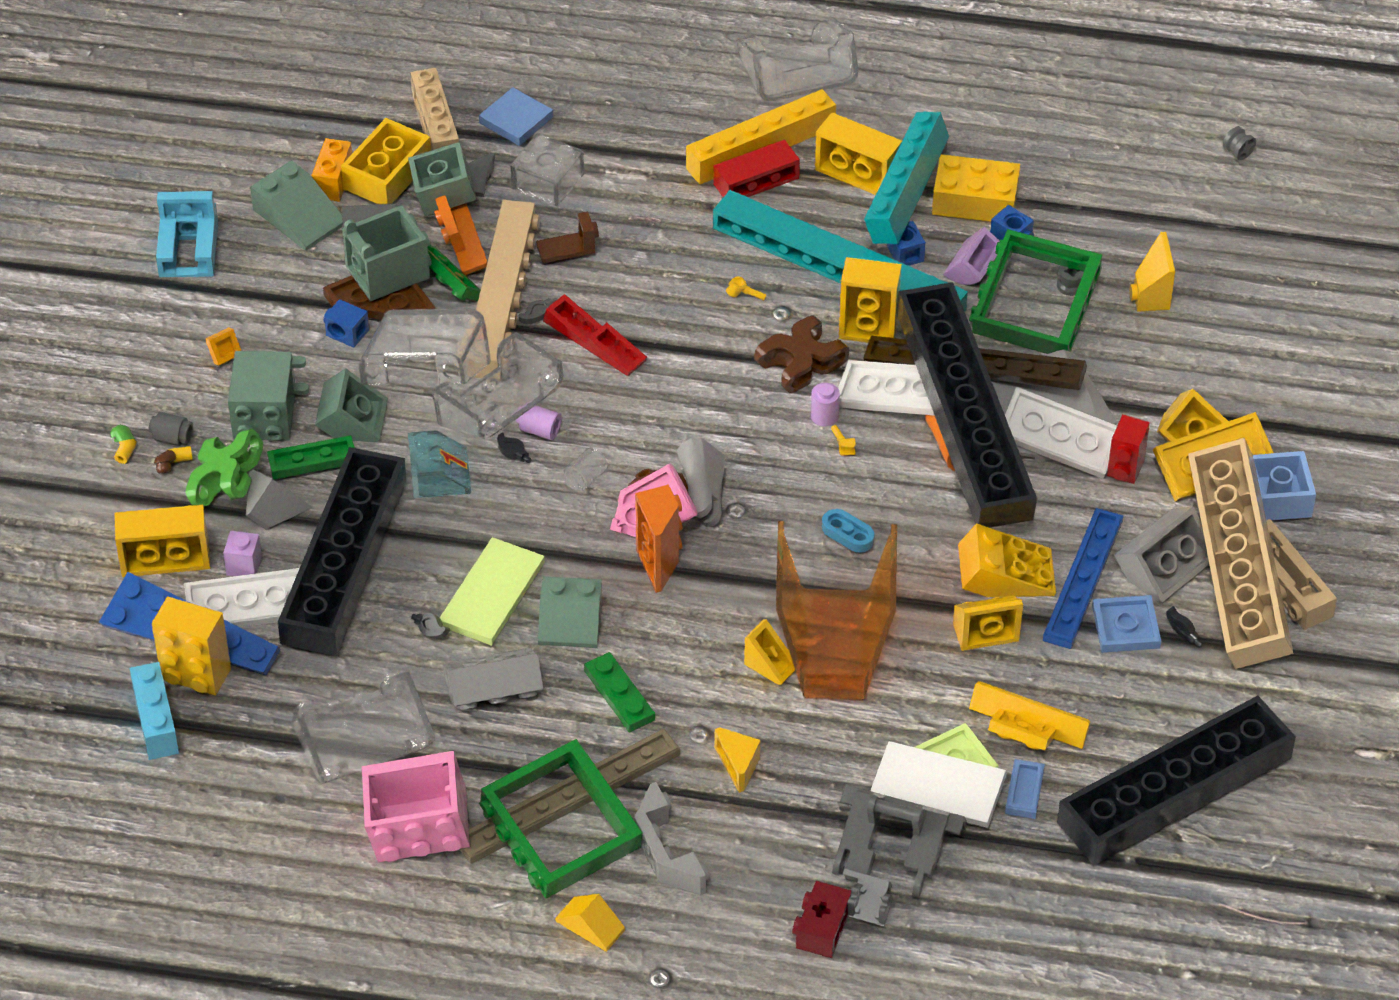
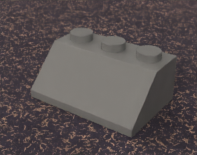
M1194 506L1171 509L1114 554L1127 580L1147 595H1151L1158 603L1164 602L1209 565L1201 519Z
M530 647L442 664L451 703L454 706L459 705L460 709L477 707V702L489 700L490 704L507 701V696L519 694V698L532 697L537 695L536 690L544 689L538 654Z

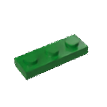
M428 246V254L431 259L429 269L437 273L435 277L443 284L449 285L453 289L451 291L452 294L463 301L466 299L478 301L481 289L435 246Z
M349 435L267 451L273 480L341 467L349 447L355 448L352 436Z
M610 652L584 663V672L629 733L655 721V712Z

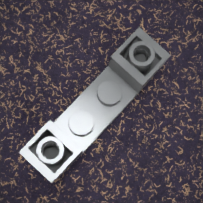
M657 782L651 783L634 816L635 823L643 832L641 849L660 883L697 895L706 894V880L709 879V873L703 861L699 862L694 852L673 859L669 847H663L661 843V834L658 827L669 823L668 810L672 809L668 794L661 792Z

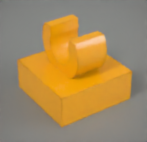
M230 327L205 338L213 362L218 366L233 359L235 351H241L234 329Z

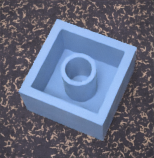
M1305 452L1253 455L1266 520L1312 517L1316 492Z

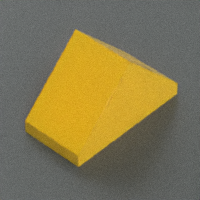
M763 619L745 637L744 665L777 685H781L799 667V664L767 619Z
M719 727L714 732V748L739 793L743 792L760 760L761 740Z
M600 894L574 896L555 918L557 923L605 952L609 950L625 931V926Z

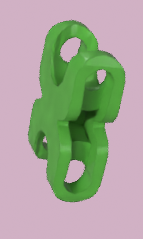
M254 429L239 432L234 441L227 447L221 442L219 437L206 439L203 442L198 454V459L202 465L195 468L191 473L186 486V496L192 505H210L214 497L221 490L231 500L243 498L246 495L251 484V477L247 472L258 464L263 450V441Z

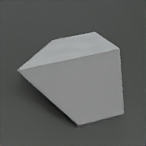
M254 469L249 472L251 484L247 494L246 516L265 530L313 508L272 478Z

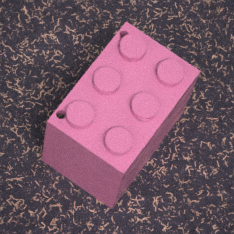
M454 751L362 766L364 823L378 862H392L402 858L422 857L432 853L456 851L461 848L470 847L466 786Z

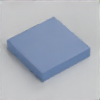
M512 87L479 115V123L520 146L553 118V109Z
M1151 595L1093 599L1092 610L1101 653L1160 649L1161 637Z

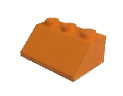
M669 484L635 493L636 551L656 593L662 591L678 565L679 550L682 549V541L679 535V531L682 530V522L679 516V512L682 511V503L679 495L673 494Z

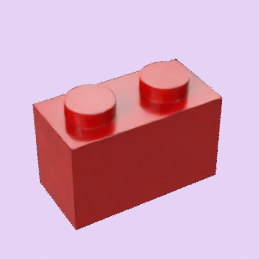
M1122 414L1111 440L1108 477L1135 484L1145 461L1150 422Z

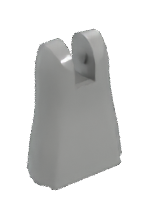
M692 438L680 444L677 454L686 476L688 494L697 510V516L695 517L700 518L708 526H714L719 523L722 514L721 486L724 475L725 455L703 438Z

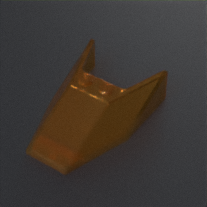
M778 521L776 612L804 699H865L896 613L897 524H891L890 534L870 587L860 591L804 588L800 583L784 534V521Z

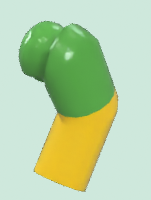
M119 424L110 432L111 438L116 437L114 441L120 444L114 459L121 464H126L136 447V440L129 427Z

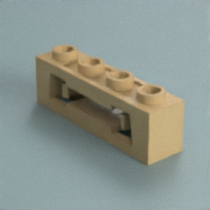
M431 68L410 72L412 97L423 132L431 138V151L459 142L437 69Z
M1271 519L1266 520L1283 604L1288 610L1291 619L1297 621L1306 630L1334 617L1337 602L1336 596ZM1271 535H1272V536L1274 537V539L1281 545L1280 548H1279V547L1277 546V544L1272 540ZM1310 581H1311L1312 584L1316 587V589L1319 591L1318 593H1317V592L1313 589V587L1309 584Z

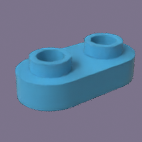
M831 509L823 515L822 530L828 537L854 552H866L873 547L874 530L868 524L841 509Z

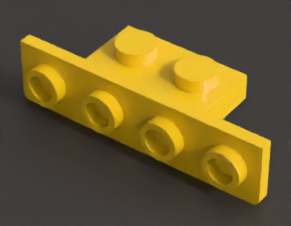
M981 681L975 684L969 707L971 710L992 717L988 728L989 731L996 733L1003 739H1014L1025 743L1027 747L1036 750H1046L1053 739L1083 749L1090 726V720Z

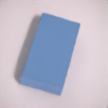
M1014 759L1005 814L1036 819L1045 764Z

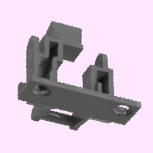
M845 784L840 803L852 807L835 857L832 874L840 875L846 855L850 853L843 876L846 880L857 882V884L852 887L851 897L848 900V917L885 927L893 899L891 894H887V891L891 892L892 884L889 880L870 875L876 856L875 852L870 849L881 813L912 821L913 837L904 867L906 870L917 873L912 896L918 898L921 894L925 878H932L945 833L950 832L960 835L962 829L966 830L968 824L965 816Z

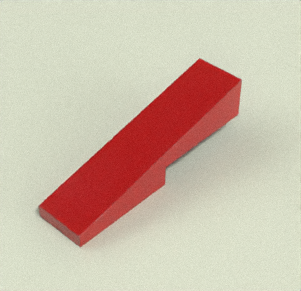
M562 295L546 308L543 322L626 376H629L646 362L647 356L607 322L603 326L599 324L567 295Z

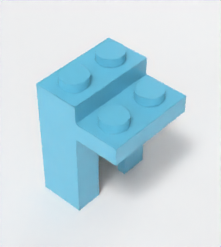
M213 191L158 192L157 204L160 223L156 261L159 277L214 276L218 216ZM179 240H196L195 261H198L197 267H176Z

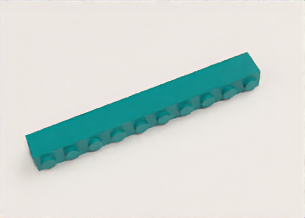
M729 190L713 209V229L840 284L846 257L902 264L900 291L947 283L935 276L900 263L732 190ZM955 286L965 312L968 291Z

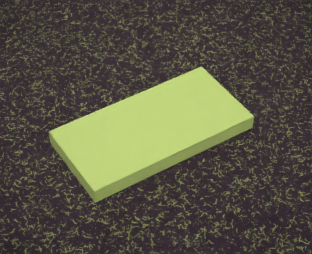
M492 537L440 616L443 626L450 628L453 632L492 646L544 565L545 556Z

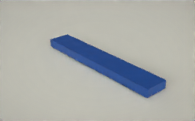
M1095 508L1043 634L1044 642L1072 649L1123 523L1124 515Z

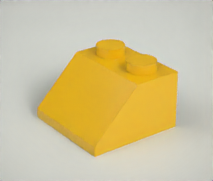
M1014 596L994 597L988 600L964 602L954 605L953 626L961 651L1019 642L1023 611L1022 599Z

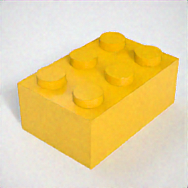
M832 112L816 131L815 170L876 195L902 140Z
M385 118L341 165L343 189L376 204H392L413 181L408 158L431 151L430 136Z
M941 154L933 192L932 215L991 222V219L1007 205L1015 208L1020 164Z
M846 257L841 279L839 339L868 343L871 335L895 338L898 326L896 311L901 284L902 264Z
M203 505L114 513L115 541L122 577H125L127 572L141 576L210 569L209 539Z
M167 596L152 621L156 652L163 680L173 685L178 684L192 688L199 693H208L216 696L231 670L223 613Z

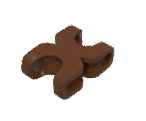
M811 315L793 324L791 328L792 336L783 333L775 334L760 343L754 354V360L765 369L776 365L786 366L782 372L781 386L787 392L794 393L811 383L812 372L821 375L829 374L842 366L847 361L850 350L839 339L828 343L818 342L817 340L820 339L822 334V322L816 316Z

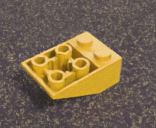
M977 523L958 543L962 589L985 597L1054 596L1056 594L1051 548Z

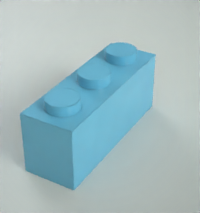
M155 662L129 668L148 759L152 760L179 754L160 663Z

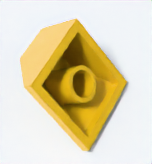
M1160 232L1135 272L1134 284H1130V300L1135 301L1137 312L1170 310L1175 268L1166 232Z
M1190 389L1180 393L1163 414L1157 432L1170 442L1228 422V420L1194 389Z

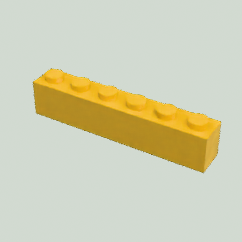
M821 89L686 146V169L701 185L713 180L715 164L784 139L791 147L815 137L816 131L832 112L836 114V104Z

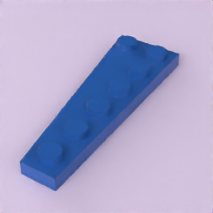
M127 572L99 623L106 628L133 636H140L155 642L152 621L167 596L185 602L188 601ZM224 620L230 665L267 675L281 649Z

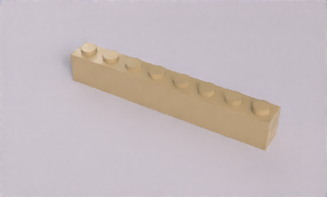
M511 200L502 201L464 357L466 377L499 380L501 369H506L508 353L506 349H511L512 332L510 330L511 328H516L517 312H515V309H520L522 293L520 289H525L526 273L524 270L530 268L531 253H529V250H534L535 234L533 232L539 229L540 215L535 214V203Z

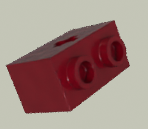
M816 881L812 892L806 891L802 903L803 915L802 917H796L792 929V934L796 935L797 949L828 958L833 957L848 918V900L851 897V890Z

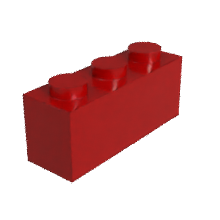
M784 139L715 164L713 184L722 197L729 190L750 197L799 179L800 159Z

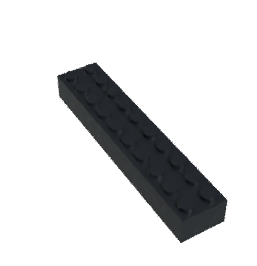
M950 282L899 291L896 314L975 524L992 528L1034 520L1037 503L1035 491L954 283Z

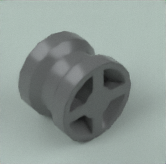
M1236 126L1225 136L1223 148L1227 151H1233L1236 158L1243 160L1253 152L1257 141L1252 135H1246L1243 128Z
M1060 265L1058 270L1059 278L1057 279L1058 290L1064 295L1074 296L1084 272Z

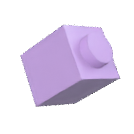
M230 531L223 552L227 576L257 573L262 558L259 534Z

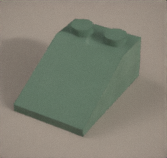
M292 160L250 186L253 210L305 251L343 227L340 211L311 175Z

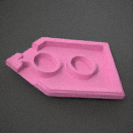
M671 463L620 491L618 507L610 530L636 537L635 493L669 484L673 494H678L682 503V511L679 512L681 522L684 523L697 516L695 505Z

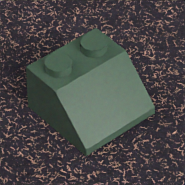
M345 368L324 382L315 425L333 438L351 435L353 441L377 442L380 440L388 398Z
M543 576L539 608L538 645L598 647L603 603L602 579Z

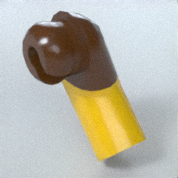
M191 446L171 448L158 455L154 460L157 473L171 472V463L193 460Z

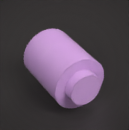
M820 383L812 389L811 419L819 426H831L838 421L840 391L835 385Z
M530 403L526 404L525 407H521L516 417V423L519 424L521 431L549 440L555 439L562 421L561 413Z

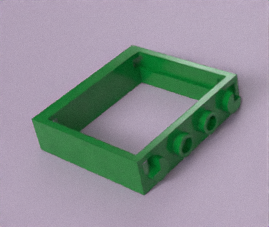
M1007 229L1003 240L1000 239V242H997L995 261L991 260L986 273V276H988L987 282L980 285L978 305H973L971 308L969 321L972 322V332L1046 354L1059 350L1071 352L1102 270V254ZM1012 253L1084 272L1059 338L987 318Z
M577 739L481 788L479 805L483 809L484 817L486 819L491 818L495 824L497 836L503 843H508L512 849L511 854L514 861L519 867L523 866L528 872L531 886H535L537 890L539 889L545 899L641 848L643 832ZM568 764L618 837L550 873L500 799Z

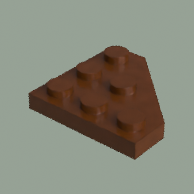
M352 275L323 287V295L332 307L340 299L366 310L368 318L414 325L436 315V307L417 283L373 301L368 299Z

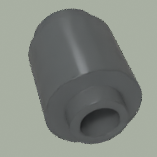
M158 412L150 420L149 432L152 433V438L155 440L176 445L188 444L193 434V422L188 421L186 417Z

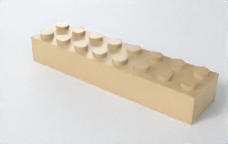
M1245 438L1189 453L1188 456L1226 652L1235 669L1294 654L1255 462Z

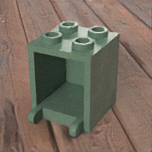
M402 205L356 223L352 219L344 223L342 232L346 268L370 301L430 278L429 266L431 265V259L427 248L430 246L428 235L425 231H421L418 228L413 214H408Z
M235 351L228 397L233 440L239 432L254 429L262 440L290 441L295 396L309 393V385L307 383H295L294 368L306 366V358L304 356H292V352Z

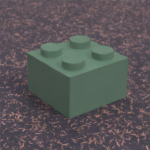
M460 142L408 158L415 193L425 216L433 214L435 210H438L435 199L444 195L448 200L450 208L476 200L469 165Z

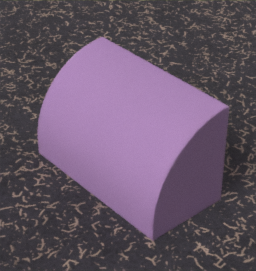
M985 227L981 228L965 240L943 275L963 285H972L979 282L987 272L990 261H994L996 258V245L1000 241Z

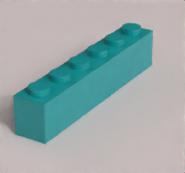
M916 112L864 218L873 244L899 243L949 139L941 112Z

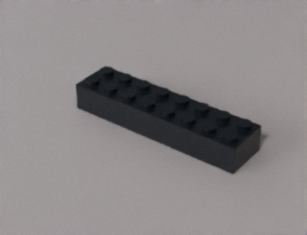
M349 447L278 619L281 645L334 656L338 655L406 483L405 458Z
M1257 695L1060 800L1057 823L1094 866L1290 760L1296 736Z

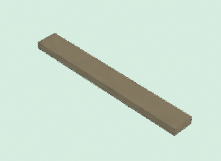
M662 729L596 763L595 766L612 790H615L680 756V748L666 730ZM573 775L507 809V811L524 836L592 802L593 799L577 776ZM489 818L469 829L470 847L461 848L460 851L469 863L472 864L507 846L508 843H503L499 839L495 831V824Z

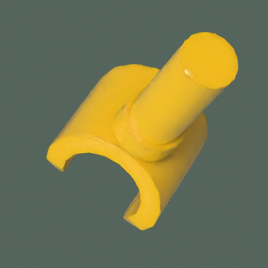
M740 276L734 277L728 283L729 287L726 289V293L731 297H737L741 292L763 301L766 297L765 293L747 286L746 281Z
M833 425L831 430L837 438L839 454L841 456L856 455L855 438H845L838 426Z

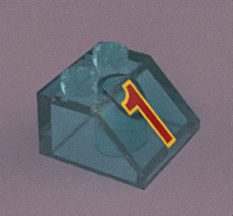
M437 430L408 433L414 498L471 494L466 446Z

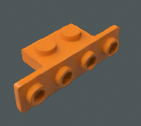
M445 195L436 198L438 210H435L434 213L439 226H445L444 229H441L442 236L446 245L452 244L462 272L467 275L486 268L488 261L467 203L450 208Z

